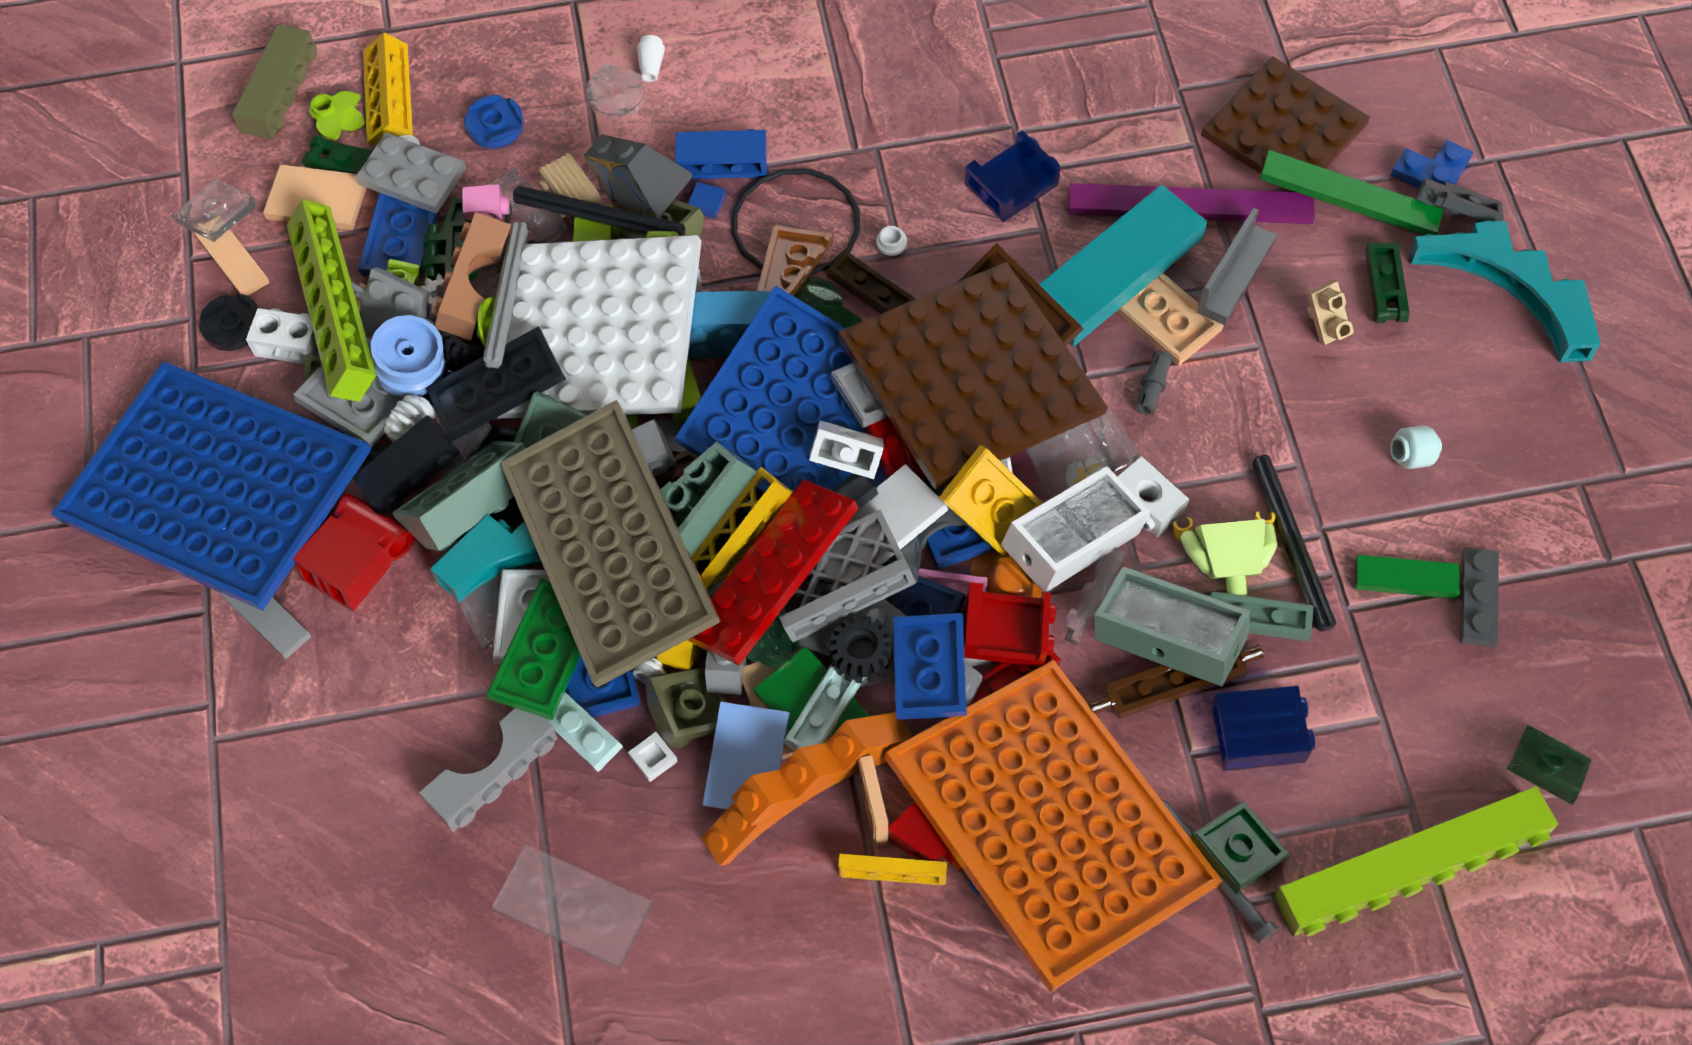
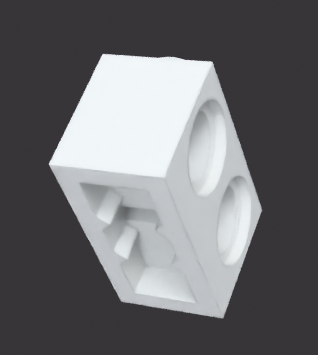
M275 308L270 310L257 309L246 338L254 356L305 364V354L318 355L319 352L309 314L285 313Z

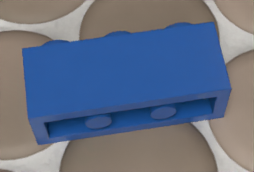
M766 130L676 132L675 163L691 172L693 176L691 179L764 177L767 175Z

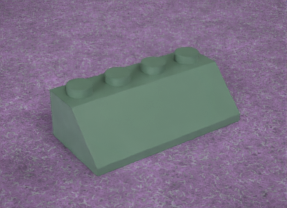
M494 440L394 511V517L425 548L437 551H446L457 544L458 537L465 532L471 531L487 514L498 513L509 505L508 501L514 495L500 462L526 449L525 445L517 442Z

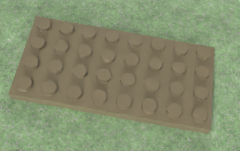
M617 400L500 462L591 681L596 687L613 680L721 622L624 410Z

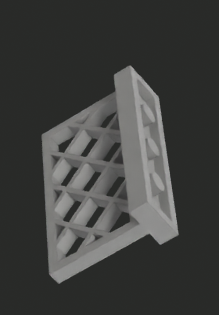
M881 509L843 528L821 557L816 570H812L808 574L812 579L807 591L797 589L793 594L803 598L800 607L787 614L783 607L779 613V618L791 641L795 642L916 584ZM878 522L880 523L882 530L877 541L862 537L866 528ZM886 537L888 539L889 544L884 543ZM843 539L852 542L846 556L832 552L835 543ZM859 544L874 548L868 562L853 558ZM881 550L892 552L897 558V561L887 566L875 564ZM828 559L843 562L837 577L823 573ZM850 564L865 568L861 578L855 581L844 579ZM819 579L834 583L830 593L824 596L813 594Z

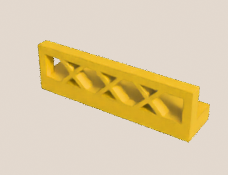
M383 32L363 50L367 143L373 146L379 143L385 132L397 137L402 135L413 136L408 44Z
M762 467L759 468L752 480L691 557L695 566L699 561L710 560V564L700 576L707 592L732 572L784 503L793 494L789 488ZM763 479H766L771 485L759 501H757L756 488ZM750 497L751 502L745 503L747 499ZM751 507L749 514L736 528V513L741 508ZM730 523V529H725L726 526ZM731 534V537L716 554V539L719 535ZM709 550L710 555L704 556L706 552Z

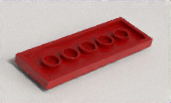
M803 479L711 597L721 622L689 638L688 641L736 665H740L859 509L855 500Z

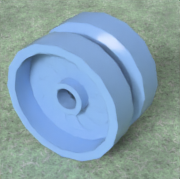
M412 315L396 316L385 321L375 331L371 341L372 360L376 371L375 378L384 390L391 395L402 398L408 394H416L421 397L428 393L426 387L442 379L445 371L442 337L433 324L424 318Z

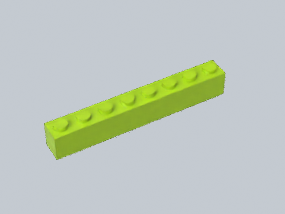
M1535 786L1283 885L1278 889L1274 899L1293 937L1301 933H1305L1306 937L1323 931L1326 928V923L1337 919L1338 923L1342 924L1354 919L1359 915L1357 911L1370 907L1371 911L1378 910L1391 903L1390 898L1402 894L1404 898L1413 896L1424 889L1422 887L1424 884L1432 881L1436 885L1446 883L1456 876L1455 872L1465 868L1468 873L1476 871L1487 865L1486 860L1498 856L1500 860H1503L1518 853V847L1529 843L1531 847L1539 846L1551 839L1549 834L1558 825V822L1540 790Z

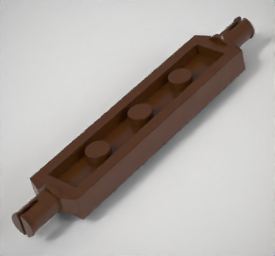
M1260 644L1241 650L1224 683L1245 677L1247 663L1264 658V651L1261 649ZM1161 665L1107 683L1105 688L1106 696L1088 701L1087 704L1095 714L1111 709L1118 719L1218 685Z

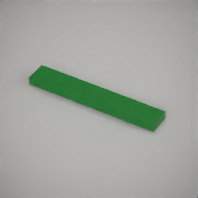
M1271 150L1268 151L1265 157L1259 180L1422 235H1436L1438 233L1443 208L1434 205L1429 206L1414 198Z

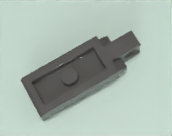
M1425 178L1417 191V199L1429 206L1437 204L1453 214L1462 213L1473 217L1477 222L1486 220L1496 222L1503 221L1504 219L1501 201L1449 182H1445L1443 185Z

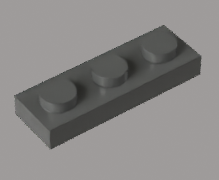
M1465 547L1462 551L1460 643L1495 648L1498 643L1499 551Z

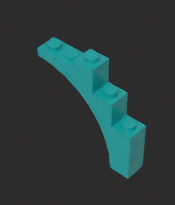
M1486 220L1475 223L1471 233L1468 234L1458 232L1450 235L1426 234L1415 237L1409 252L1411 264L1438 265L1460 269L1494 283L1523 303L1538 319L1551 339L1560 363L1592 360L1601 343L1585 281L1570 279L1552 281L1545 250L1532 251L1524 249L1514 252L1506 221L1494 222Z
M487 514L430 570L436 583L460 603L477 588L500 576L502 569H518L527 565L539 564L542 561L525 521L513 532L506 522L501 519L497 522Z

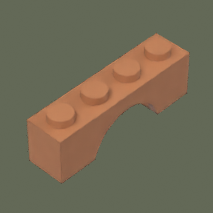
M475 212L471 223L465 222L460 235V240L464 241L462 248L456 246L450 263L455 265L453 273L446 272L441 287L446 292L443 298L437 296L432 310V314L437 316L436 329L472 340L478 323V310L484 298L473 289L468 276L478 268L498 266L508 239L511 224Z

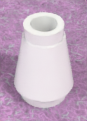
M647 35L641 37L636 45L640 78L646 82H654L658 79L665 46L661 38Z

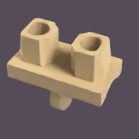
M1332 279L1324 286L1306 292L1310 305L1307 308V314L1309 318L1314 320L1320 344L1326 345L1336 339L1342 340L1354 333L1352 322L1348 321L1345 311V295L1341 293L1338 281Z

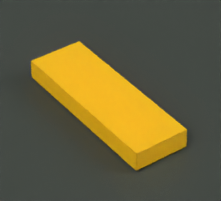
M839 854L838 866L841 878L946 885L947 862Z

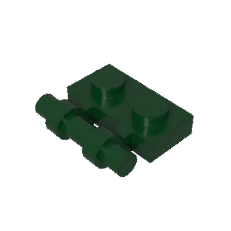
M472 220L447 221L446 232H439L440 227L436 224L427 226V234L424 235L423 246L426 248V257L423 258L422 262L425 280L426 277L432 281L436 280L441 270H445V274L447 271L453 273L455 265L450 263L456 246L462 248L464 241L460 240L463 226L465 222L471 223ZM446 246V254L438 255L439 249ZM478 269L473 271L468 278L477 279Z

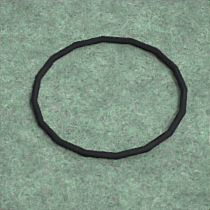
M783 169L759 178L741 194L732 212V235L742 255L758 268L763 269L764 264L745 249L738 235V213L746 197L762 183L783 175L808 174L827 180L846 194L854 210L855 230L847 247L831 262L815 267L810 275L828 269L845 251L850 253L860 233V209L850 190L832 176L810 169Z

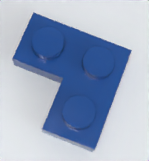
M1447 139L1434 160L1405 148L1390 176L1418 189L1425 178L1443 185L1445 182L1456 185L1474 152Z

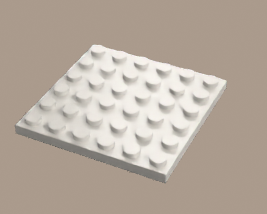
M699 236L523 244L520 259V275L517 280V290L506 344L532 329L540 327L566 377V380L542 392V394L586 415L615 400L620 403L625 415L681 413L701 250ZM530 400L497 418H524Z

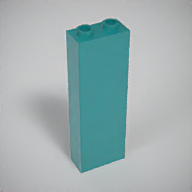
M1160 185L1039 285L1083 328L1069 344L1072 347L1077 345L1202 241L1207 221L1166 187Z

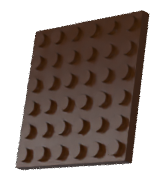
M1007 262L845 328L838 333V340L935 490L949 484L980 445L987 448L1001 461L1106 414L1108 408Z

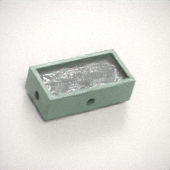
M1123 566L1095 613V640L1223 686L1249 636L1251 611Z

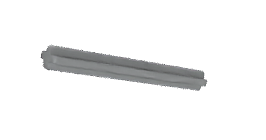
M513 222L509 231L483 356L484 365L488 368H499L502 365L517 290V280L520 275V259L523 244H526L528 235L527 224L524 222Z

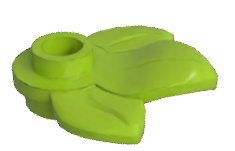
M340 91L332 97L328 94L315 96L311 101L309 111L312 118L317 121V131L327 139L337 140L342 130L349 132L361 128L365 124L364 117L354 108L360 101L361 96L351 91Z

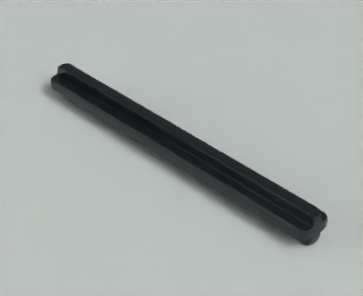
M518 186L513 191V201L517 204L647 234V231L676 232L679 236H685L686 227L682 223L524 186Z
M1267 454L1254 458L1252 466L1270 511L1276 515L1275 524L1308 605L1313 606V619L1317 630L1320 632L1329 631L1336 625V620L1272 460Z

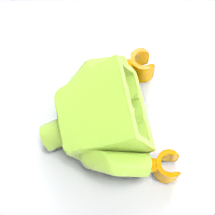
M1257 511L1253 520L1204 524L1195 527V532L1193 531V520L1188 517L1186 518V528H1180L1176 521L1173 522V536L1181 541L1187 555L1202 573L1208 575L1209 579L1225 578L1228 594L1247 596L1245 576L1261 574L1262 569L1268 566L1277 548L1275 529L1273 527L1276 515L1270 512L1268 519L1265 520L1260 517V512Z

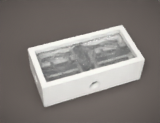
M1106 466L1013 521L1001 546L1043 592H1048L1136 537L1151 512Z

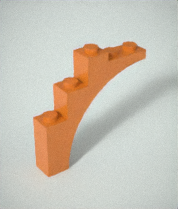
M896 712L846 720L826 743L800 747L779 770L751 775L731 796L734 801L733 804L701 839L719 866L727 865L752 841L795 808L827 788L859 773L858 760L861 757L872 755L874 766L886 763L887 761L884 757L887 751L914 736L902 719L897 720Z

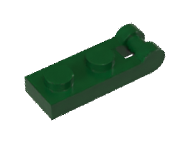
M315 135L309 143L310 151L304 154L301 162L306 168L358 174L373 150L327 141L325 138ZM321 154L328 155L327 158L320 157Z
M1368 243L1365 253L1374 306V322L1385 323L1386 320H1396L1397 323L1408 322L1409 305L1399 243ZM1386 302H1395V307H1387Z

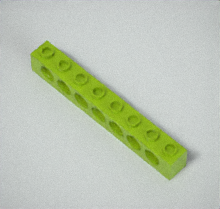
M302 198L287 223V229L329 395L339 399L360 402L375 379L376 371L331 207Z

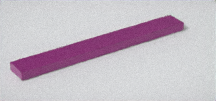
M1070 183L1069 214L1124 216L1158 187ZM1166 187L1205 220L1246 221L1253 208L1259 209L1256 222L1313 224L1315 219L1314 198L1298 192Z

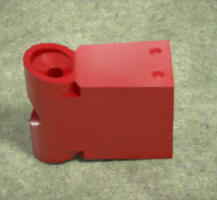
M347 493L340 500L335 516H330L301 547L293 560L302 581L354 612L390 568L391 562L405 555L414 545L416 538L399 522L376 514L369 504L351 493Z

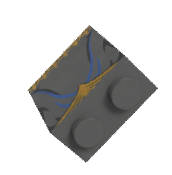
M602 134L584 154L615 208L659 218L693 177L691 172L646 144Z

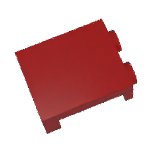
M970 582L966 594L964 617L965 658L1043 666L1047 655L1052 656L1054 650V635H1049V624H1054L1056 604L1051 603V592L1044 591L1042 598L983 592L984 583Z

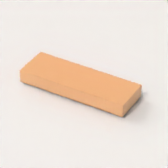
M221 217L195 232L199 242L239 294L249 296L270 283L267 276Z

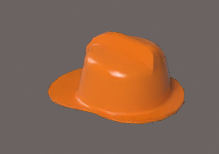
M994 550L974 557L971 561V576L988 578L986 592L1041 598L1042 590L1008 552L1002 556Z

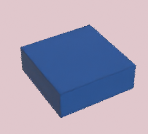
M697 182L688 204L700 208L704 216L716 219L725 200L726 189Z

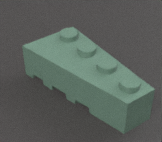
M715 442L684 469V475L674 483L668 482L660 489L691 557L757 473L737 454L718 442Z

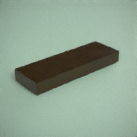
M845 251L827 269L828 278L880 314L916 300L915 297L848 251Z

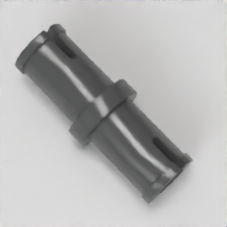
M1155 351L1148 373L1142 377L1141 384L1143 387L1135 404V410L1141 414L1147 415L1149 413V415H1153L1160 393L1165 391L1167 385L1165 379L1170 364L1173 361V356L1168 352Z

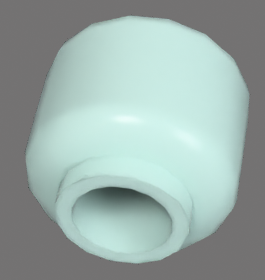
M1423 425L1401 428L1397 431L1390 444L1392 458L1404 469L1430 467L1436 463L1442 450L1441 439L1435 430Z

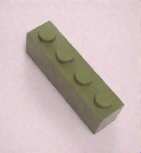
M277 24L232 113L240 133L273 140L277 130L281 129L284 123V116L289 106L293 105L295 94L300 84L305 81L306 71L311 61H314L317 56V46L313 41L310 31Z

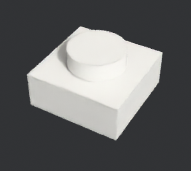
M657 732L628 752L629 757L649 782L678 762L677 757Z

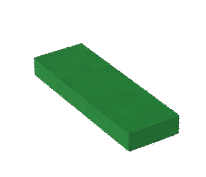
M1357 555L1355 559V590L1457 599L1460 594L1459 564Z

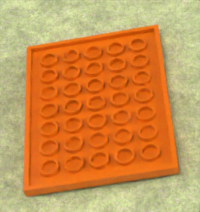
M1054 660L967 707V716L949 717L890 749L885 754L884 758L1049 992L1057 989L1214 890L1223 881Z

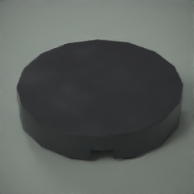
M226 294L215 298L206 305L200 315L201 322L199 328L202 336L210 346L222 351H234L248 346L246 338L256 311L259 308L253 299L244 294H236L237 296L230 297Z

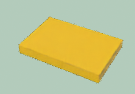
M981 445L939 496V499L1002 556L1007 551L1001 546V543L1011 523L1043 504L987 448Z

